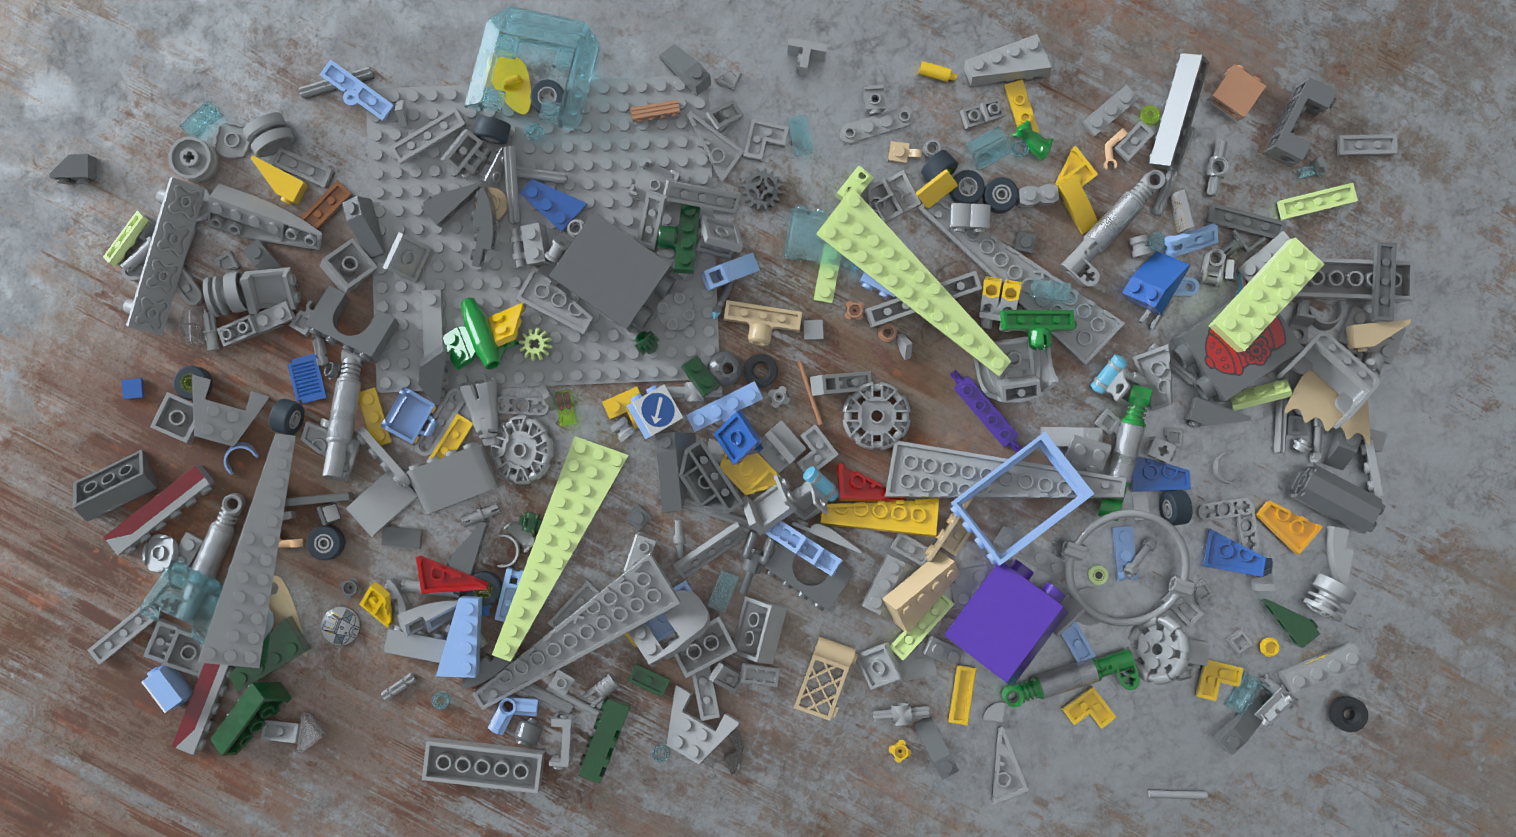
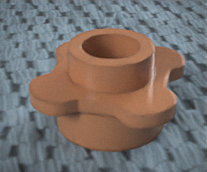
M848 301L846 303L847 312L845 313V318L848 320L851 318L858 321L862 320L864 304L862 302L853 303Z

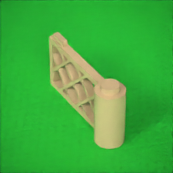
M819 636L794 708L829 721L831 717L835 718L839 709L836 703L851 664L855 665L858 654L855 653L856 649ZM815 660L823 662L826 669L816 673L813 668ZM836 667L843 669L842 676L834 679L830 670ZM828 671L832 681L822 685L818 676ZM812 678H816L819 687L810 691L807 682ZM834 684L836 693L828 697L824 688ZM822 690L825 699L815 703L812 693ZM808 695L813 702L808 707L799 705L801 699ZM828 702L830 707L828 715L820 712L817 706Z

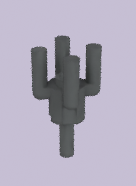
M749 530L742 551L745 558L742 569L746 570V574L739 592L747 594L753 574L759 575L762 566L769 563L776 540L767 536L763 551L754 548L758 536L754 530Z

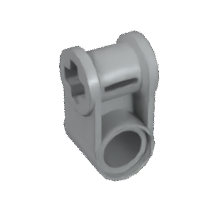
M561 235L553 239L550 250L545 253V257L556 264L572 243Z
M1213 249L1204 254L1199 274V284L1209 283L1220 287L1226 255L1222 250ZM1213 253L1216 254L1218 257V261L1216 263L1212 262L1211 255Z

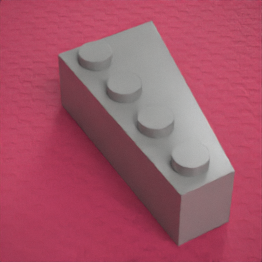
M1038 34L967 59L964 65V72L970 86L995 84L999 81L1011 82L1015 79L1023 78L1028 80L1040 76L1042 78L1049 77L1052 69Z

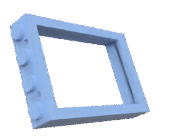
M1044 432L952 501V508L950 509L957 518L959 516L964 521L962 525L969 534L973 532L976 536L975 542L981 549H986L989 553L986 556L993 565L997 563L1000 566L1094 495V493L1047 433ZM1039 447L1078 497L1000 555L962 505Z

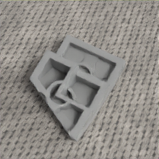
M905 170L888 179L883 178L868 187V205L885 223L922 204Z

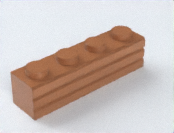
M678 100L630 108L632 120L636 123H641L643 120L653 121L655 118L665 119L667 116L677 117L680 114Z

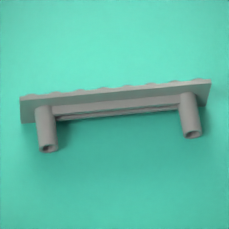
M170 177L167 189H160L156 193V200L162 206L134 300H126L123 305L124 311L129 314L127 327L163 335L204 197L205 188Z

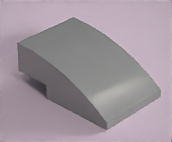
M390 472L382 475L346 508L371 538L399 516L418 497L409 485L406 488L403 486L398 487L392 480L393 475Z
M159 617L143 657L199 677L204 663H199L198 659L206 636Z

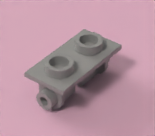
M500 146L493 148L488 159L489 162H492V165L485 164L480 174V180L494 188L500 181L505 169L504 148Z
M1280 688L1254 715L1261 719L1266 727L1272 726L1280 717L1279 714L1284 713L1293 705L1295 697L1283 688Z

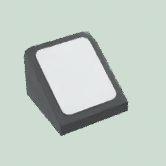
M336 503L317 507L323 525H329L341 520Z

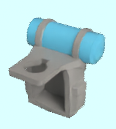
M1115 354L1112 359H1109L1099 375L1094 378L1091 387L1099 394H1104L1105 392L1111 394L1116 402L1127 407L1128 405L1131 406L1129 398L1133 384L1149 388V385L1142 375L1137 372L1132 373L1126 369L1127 361L1122 356Z
M811 466L803 474L806 482L792 491L796 498L795 504L798 509L794 514L804 521L811 519L820 511L827 514V502H832L839 496L836 485L831 483L820 470Z

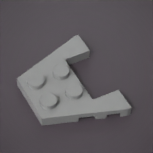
M192 375L194 436L234 447L267 402L269 396L251 391L246 410H241L206 400L205 397L211 380Z
M676 685L667 746L699 765L741 724V721L726 713L717 730L685 711L693 693L681 685Z

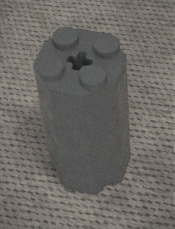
M1308 463L1305 466L1308 469L1299 472L1291 488L1295 492L1291 494V498L1357 533L1365 534L1367 531L1372 532L1375 529L1376 520L1386 507L1382 504V499L1314 463Z

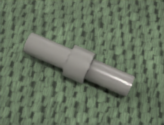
M682 519L675 520V535H673L674 543H676V558H683L685 535L683 534Z

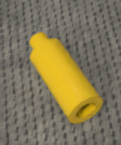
M925 61L921 62L919 75L947 83L948 80L956 81L957 74L951 72L952 69Z

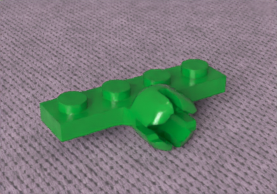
M1002 310L1000 312L1002 331H1025L1028 334L1031 350H1036V347L1038 350H1045L1051 347V331H1072L1076 329L1073 310Z

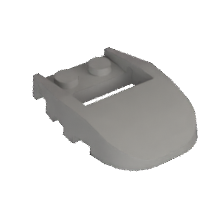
M686 590L675 591L681 603L664 612V615L680 638L665 649L662 648L646 622L628 631L652 668L656 666L654 663L663 658L668 660L674 657L673 655L688 649L690 644L696 638L699 639L708 628L710 623L709 612L696 594Z

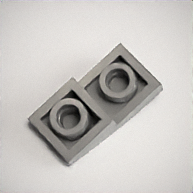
M999 98L982 102L979 105L960 111L965 129L1005 116Z
M395 578L386 580L387 584L384 585V588L390 593V598H397V602H395L396 613L401 614L409 610L408 599L404 591H401L400 584Z

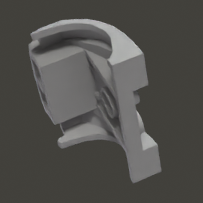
M1028 337L994 341L1011 360L1000 377L974 358L977 378L982 391L987 397L1000 402H1025L1045 395V392L1053 388L1059 381L1052 364L1051 347L1045 350H1038L1036 347V350H1031Z

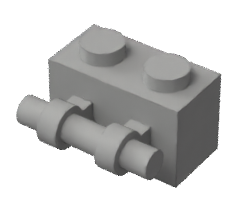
M466 129L461 132L440 160L455 172H460L464 168L465 172L462 174V177L468 181L471 175L474 176L476 174V169L479 165L487 160V155L491 150L486 146L481 151L478 150L483 142ZM474 154L476 158L471 164H468V160Z
M535 223L520 226L522 233L520 236L518 228L510 229V243L513 244L514 254L512 255L513 260L516 261V268L524 267L523 259H526L527 265L530 266L552 263L545 257V253L549 250L545 225ZM521 242H523L525 252L523 253L521 250Z

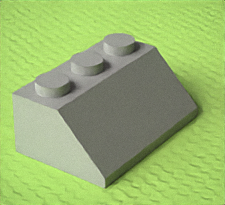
M886 553L861 605L883 617L893 620L883 598L917 571L918 568Z
M745 596L733 641L737 648L735 654L758 663L773 664L787 608Z
M719 614L710 619L708 628L699 639L696 638L688 649L676 653L674 657L685 678L737 652V648ZM677 636L674 639L670 640L668 642V645L672 644L680 637Z

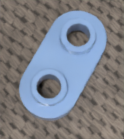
M1184 277L1173 296L1190 297L1195 295L1199 290V282L1193 277ZM1186 284L1190 285L1189 291L1185 289Z

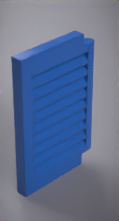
M315 354L292 359V363L287 364L296 401L302 400V404L328 398L321 369L316 362L318 357Z

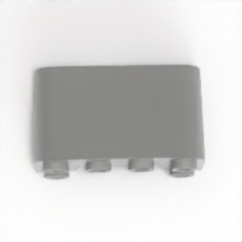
M472 442L464 445V449L457 452L454 449L446 452V456L439 459L436 456L428 459L425 465L424 463H417L409 467V471L406 473L426 515L500 487L483 444Z

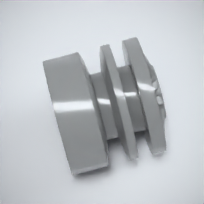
M241 272L226 273L223 278L219 275L206 277L203 280L204 299L213 317H220L222 314L228 315L230 310L233 313L248 311L240 283Z
M1319 573L1313 583V586L1319 590V593L1309 591L1308 595L1315 600L1305 598L1303 603L1316 614L1326 619L1341 622L1343 617L1337 614L1336 611L1345 614L1347 611L1340 606L1341 602L1351 605L1357 593L1344 584Z

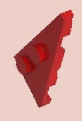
M842 463L837 465L839 501H906V498L885 497L886 488L882 487L883 484L865 477L857 471L853 472L845 468V465Z
M424 556L416 557L421 594L486 590L489 587L488 582Z

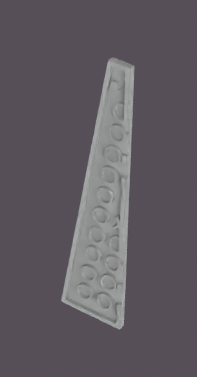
M939 200L930 208H926L923 203L918 207V210L987 275L1003 279L1002 289L1005 279L1023 282L1018 304L1025 310H1073L1076 329L1072 331H1051V334L1084 365H1087L1125 324L1009 245L1007 246L998 240L994 235L986 231L985 233H973L972 229H965V232H954V229L949 228L950 206Z
M277 433L274 435L198 659L199 663L259 668L296 436Z
M897 441L893 447L885 497L958 498L1008 459ZM1020 461L972 498H1076L1078 496L1054 466ZM1076 470L1093 491L1094 495L1090 498H1124L1126 478Z
M650 552L504 667L499 673L476 689L472 695L481 709L484 710L679 605L681 600Z

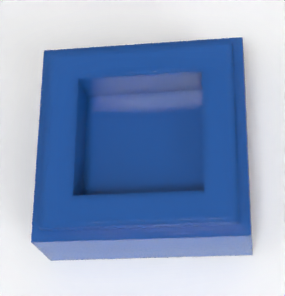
M143 378L122 380L123 399L145 398Z

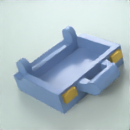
M403 386L385 420H383L381 427L415 445L420 438V434L432 436L438 422L431 415L435 412L437 405ZM428 420H430L431 422L429 423L427 429L423 431Z

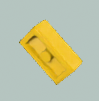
M946 169L918 190L916 195L926 208H930L955 189L958 184Z

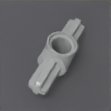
M1223 139L1216 141L1214 155L1210 157L1209 163L1206 166L1207 177H1209L1207 194L1210 196L1218 195L1221 179H1224L1225 173L1229 168L1228 159L1225 158L1228 142ZM1214 163L1220 166V172L1214 169Z
M686 382L685 386L667 387L672 398H685L686 402H703L704 398H721L723 396V388L721 386L704 398L692 382Z
M909 703L893 704L890 710L873 712L874 722L892 721L897 726L909 725L912 719L930 717L928 706L911 708Z

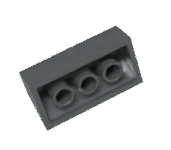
M143 449L73 482V508L87 522L157 489L156 475Z

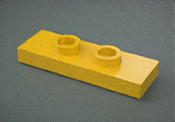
M1023 79L1005 84L1003 87L1016 128L1028 120L1031 122L1032 131L1039 133Z
M957 665L949 723L968 726L977 671L975 667Z

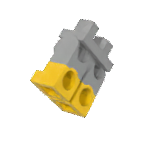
M985 277L979 315L982 328L991 329L993 320L1000 321L999 330L1002 331L1000 312L1002 310H1017L1023 282L1005 279L1000 299L1003 279Z

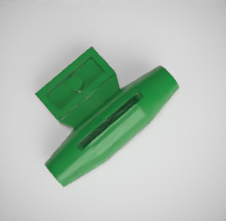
M466 298L461 302L465 326L456 327L443 336L447 350L450 352L453 366L455 369L460 370L474 361V357L477 354L486 369H495L500 365V357L487 317L474 298Z

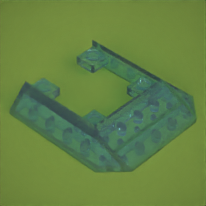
M509 6L488 18L464 107L479 111L488 109L502 112L506 92L490 88L498 56L515 60L519 43L556 50L552 63L553 68L569 71L561 103L543 99L539 120L558 124L560 128L578 131L599 48V42L586 22Z

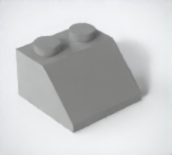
M353 238L324 257L320 264V268L341 292L346 293V295L360 286L378 268Z

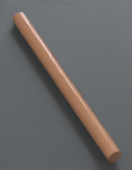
M799 361L797 363L802 374L818 425L823 424L815 398L814 396H812L811 386L805 368L803 366L802 361Z

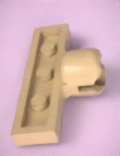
M729 300L726 301L724 321L749 325L748 341L759 346L770 344L773 329L799 332L802 312Z

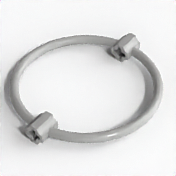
M1121 510L1106 514L1083 529L1075 541L1067 539L1062 546L1061 554L1067 557L1066 581L1071 596L1085 609L1086 614L1105 624L1114 626L1144 624L1154 617H1159L1167 612L1178 601L1180 596L1188 598L1194 591L1195 583L1188 579L1190 574V556L1186 542L1180 532L1170 522L1151 512ZM1130 517L1153 521L1165 528L1173 536L1182 556L1181 577L1175 575L1169 583V591L1173 593L1171 597L1156 610L1135 618H1113L1092 609L1080 596L1075 585L1073 573L1075 560L1081 562L1085 557L1087 547L1082 544L1084 540L1100 526L1116 519Z

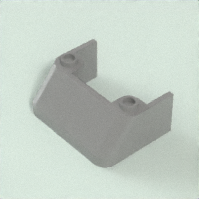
M1327 332L1318 333L1276 376L1280 379L1290 369L1298 374H1305L1311 369L1340 394L1335 400V406L1343 416L1333 426L1335 429L1352 418L1380 384L1379 378L1375 373Z

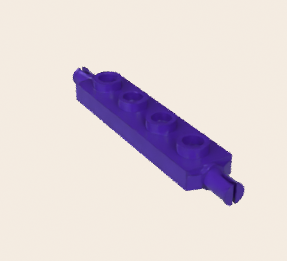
M956 370L953 371L950 375L957 382L954 388L955 391L1003 447L1010 445L1016 453L1023 449L1016 441L1018 433L969 376L962 378Z

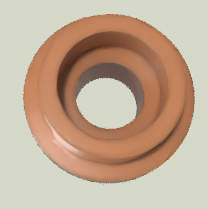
M884 323L878 329V336L884 342L894 340L897 335V329L891 323ZM885 329H889L891 331L890 336L884 335Z

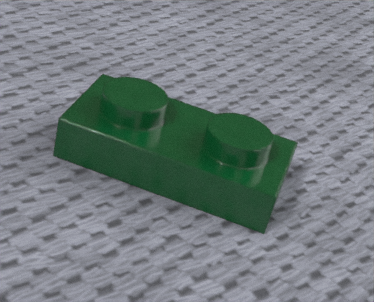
M698 355L682 364V370L703 398L719 388L720 385Z
M636 663L627 682L659 697H663L670 679Z

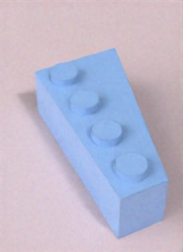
M462 596L458 599L436 676L475 678L479 675L482 597Z

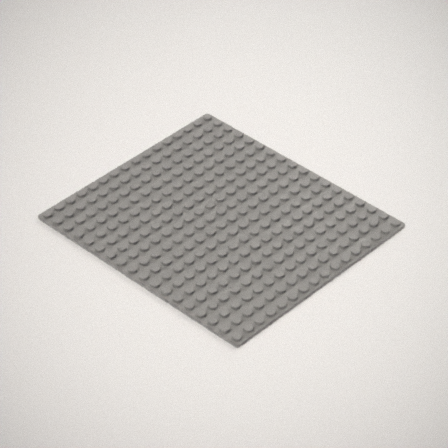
M678 76L555 81L564 90L567 100L563 111L552 117L539 114L532 103L527 115L518 114L503 101L493 84L372 89L394 106H396L397 101L403 100L407 114V126L400 127L395 107L385 121H382L366 109L369 196L372 200L386 253L372 259L378 267L372 273L374 316L378 310H381L395 317L400 324L376 363L377 391L379 393L400 392L403 386L414 392L423 391L418 385L421 360L424 358L421 290H442L444 335L456 327L465 326L461 302L466 298H474L489 322L488 317L520 304L515 298L533 266L527 265L526 259H523L524 267L516 268V261L513 260L512 255L514 254L513 244L510 243V229L518 228L520 236L522 235L520 226L535 223L545 225L549 250L553 239L558 235L563 236L570 242H573L575 239L568 234L567 228L561 232L519 194L531 179L517 177L520 222L509 223L507 210L506 214L497 220L495 249L486 251L483 266H472L473 260H470L472 249L476 247V241H474L475 233L479 230V227L472 226L473 221L471 220L472 211L475 209V196L441 228L421 209L423 202L428 197L475 183L480 187H492L480 180V174L485 164L492 165V162H489L488 159L493 148H496V146L503 148L514 146L516 166L567 174V182L565 184L536 181L587 203L588 205L575 219H580L586 223L592 213L596 212L637 241L644 202L630 196L628 191L631 185L635 184L645 157L668 171L673 170L680 173L681 179L679 182L713 188L712 164L687 117V114L691 111L710 125V119L706 115L709 112V88L696 97ZM530 82L531 90L538 82ZM678 100L680 114L677 117L667 116L665 119L655 118L653 121L643 120L641 123H636L632 120L630 109L632 107ZM456 107L466 126L402 165L399 164L390 146ZM477 117H493L509 123L511 128L507 144H494L481 140L483 143L479 146L478 150L481 151L486 146L491 152L487 155V160L482 162L476 169V174L474 176L471 175L468 181L462 177V174L465 172L464 168L460 172H455L440 160L463 130L468 129L471 133H474ZM473 154L467 163L471 164L476 156ZM504 169L496 188L501 189L507 196ZM669 202L664 212L661 226H678L682 203ZM700 207L698 237L702 230L700 225L702 215L714 218L713 209ZM576 226L574 231L578 232L580 227ZM399 232L431 247V251L416 283L382 268ZM521 242V250L523 253L525 252L523 242ZM657 245V247H656L655 250L646 247L647 249H649L650 251H652V252L655 253V254H656V253L658 252V250L660 249V247H658V245ZM696 250L695 263L697 267L694 269V274H690L685 280L678 273H674V270L670 273V276L675 278L676 282L669 293L678 292L688 296L695 307V316L692 323L687 328L679 331L669 330L659 322L657 306L662 298L657 294L647 306L654 313L642 330L633 326L630 332H628L551 278L549 275L557 265L556 263L552 262L535 266L552 283L564 291L569 298L593 317L585 335L523 304L525 312L521 313L520 316L522 322L518 328L516 342L520 340L525 341L526 338L522 334L525 333L530 336L529 329H532L535 334L536 328H539L540 334L546 331L547 335L545 338L550 337L552 339L546 343L552 346V349L546 348L549 355L546 356L542 353L543 360H539L538 356H536V360L532 361L531 355L528 358L524 357L526 351L521 352L520 348L525 345L520 344L507 348L500 360V365L491 370L485 368L477 354L474 357V361L460 370L454 368L450 358L449 364L445 363L444 370H448L447 381H443L442 387L445 390L459 388V385L466 382L491 378L496 379L497 388L537 387L543 384L546 386L690 380L682 370V364L698 355L707 367L710 358L719 352L718 317L716 319L712 317V311L717 305V288L707 292L700 275L703 271L716 266L715 255ZM651 330L659 339L657 342L658 348L652 354L645 353L642 355L634 346L637 343L635 341L636 336L642 331L648 333ZM538 340L537 342H536V341H533V342H532V345H534V346H532V349H533L534 347H535V348H539V346H540V345L538 344V343H540L539 340Z

